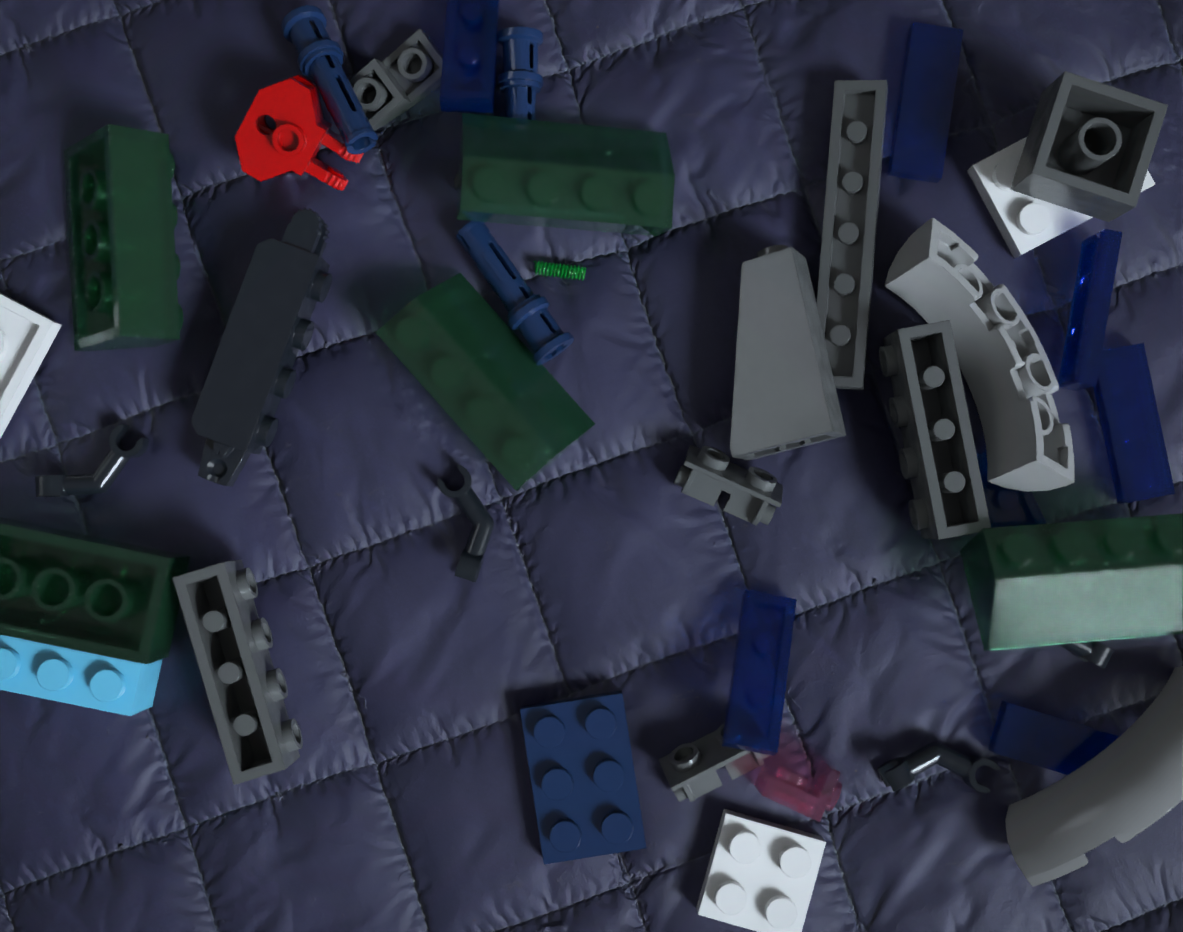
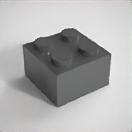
M1064 71L1041 93L1010 190L1106 222L1118 218L1134 209L1137 205L1168 105Z

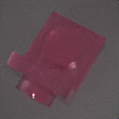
M825 761L820 762L809 788L806 787L809 780L807 777L782 765L779 766L777 772L762 766L754 784L762 796L820 822L825 810L830 812L835 807L842 789V783L838 781L840 772L833 765Z

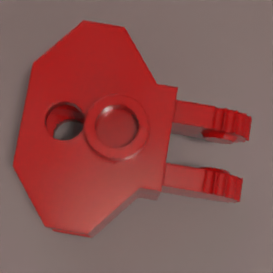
M299 74L260 89L235 135L242 171L260 182L289 171H293L300 176L307 172L332 188L342 191L345 189L349 179L336 168L315 158L321 145L336 152L343 159L355 163L360 162L364 153L351 154L346 150L342 137L330 130L332 124L323 118L317 85ZM266 115L271 116L275 120L276 129L267 125Z

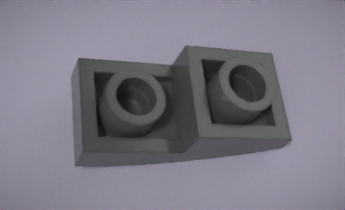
M418 29L385 60L381 62L374 58L354 75L349 82L375 131L419 103L456 72L428 34Z

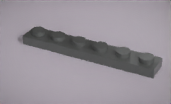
M835 80L817 308L836 389L864 390L888 93L887 80Z

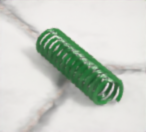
M534 261L535 275L538 272L539 276L541 271L542 276L545 274L547 277L549 273L550 277H555L556 274L558 278L560 273V278L563 276L565 279L567 275V279L571 278V280L573 277L576 280L578 275V280L581 279L583 281L587 269L583 266L580 268L579 265L576 267V265L572 266L571 264L569 267L568 264L562 265L561 263L555 264L553 262L551 264V262L547 263V261L545 263L543 261Z

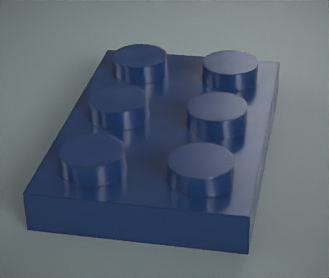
M622 690L521 706V720L544 865L646 849Z

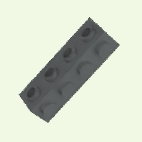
M946 320L897 329L883 338L884 346L879 349V361L883 375L891 378L894 397L889 399V412L894 427L901 429L904 448L899 450V464L904 478L911 480L914 499L909 501L911 523L916 531H921L922 539L940 540L991 530L951 322Z
M241 559L221 562L173 577L233 785L287 769L300 758L299 749L303 747L302 734L297 721L294 718L289 719L283 700L288 696L287 684L281 669H274L268 649L273 646L272 633L266 619L263 617L259 618L253 598L258 596V587L253 572L248 567L244 568Z

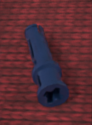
M311 5L298 7L290 11L283 18L281 31L286 40L294 44L299 54L297 64L301 72L308 78L313 79L317 85L326 107L342 136L346 150L351 154L365 153L376 145L378 136L367 119L358 97L342 68L343 51L337 42L330 39L325 29L327 19L320 8Z
M508 27L498 31V43L503 46V73L498 75L497 85L500 87V91L504 93L505 169L503 187L509 190H530L536 188L535 103L536 94L540 92L543 86V77L538 74V46L543 44V33L530 27Z
M482 218L474 219L464 225L458 231L459 234L455 236L456 239L461 243L465 251L468 252L481 274L504 304V307L509 312L507 315L508 325L512 330L520 331L535 353L532 359L536 365H542L562 353L573 343L574 338L570 332L564 333L547 310L550 305L547 299L541 297L540 294L535 295L530 287H528Z

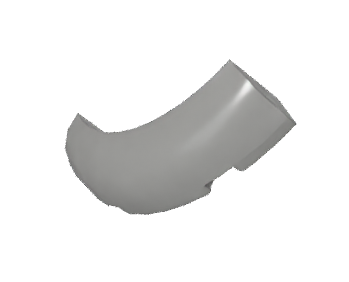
M931 218L918 228L898 251L889 268L885 287L914 308L928 324L950 320L959 368L970 388L983 427L988 463L987 481L1006 489L1025 492L1048 491L1075 483L1074 453L1070 426L1068 423L1059 422L1058 412L1052 393L1058 391L1059 384L1036 332L1007 287L1003 284L994 287L984 273L974 264L979 257L978 254L954 232L935 218Z
M1183 666L1174 668L1168 682L1153 703L1122 735L1103 751L1056 783L1009 805L1005 819L1007 841L1015 862L1033 887L1057 879L1087 865L1088 859L1085 853L1113 837L1121 843H1126L1159 820L1183 800Z

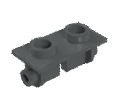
M690 444L684 466L681 465L673 483L682 487L681 493L714 507L721 491H724L730 495L723 511L755 526L759 522L768 525L774 515L776 506L780 508L782 504L783 485L777 483V479L771 473L761 468L750 467L747 470L729 462L730 458L716 448L702 446L700 449Z
M749 713L739 719L725 722L714 732L692 743L678 746L670 754L658 760L678 801L681 802L689 798L690 802H693L696 798L723 785L716 770L725 766L731 779L734 780L759 766L765 765L763 759L771 756V752L765 738Z

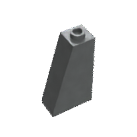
M786 245L766 247L757 252L758 258L742 262L730 437L731 455L738 459L750 461L846 436L806 257L794 248H788Z

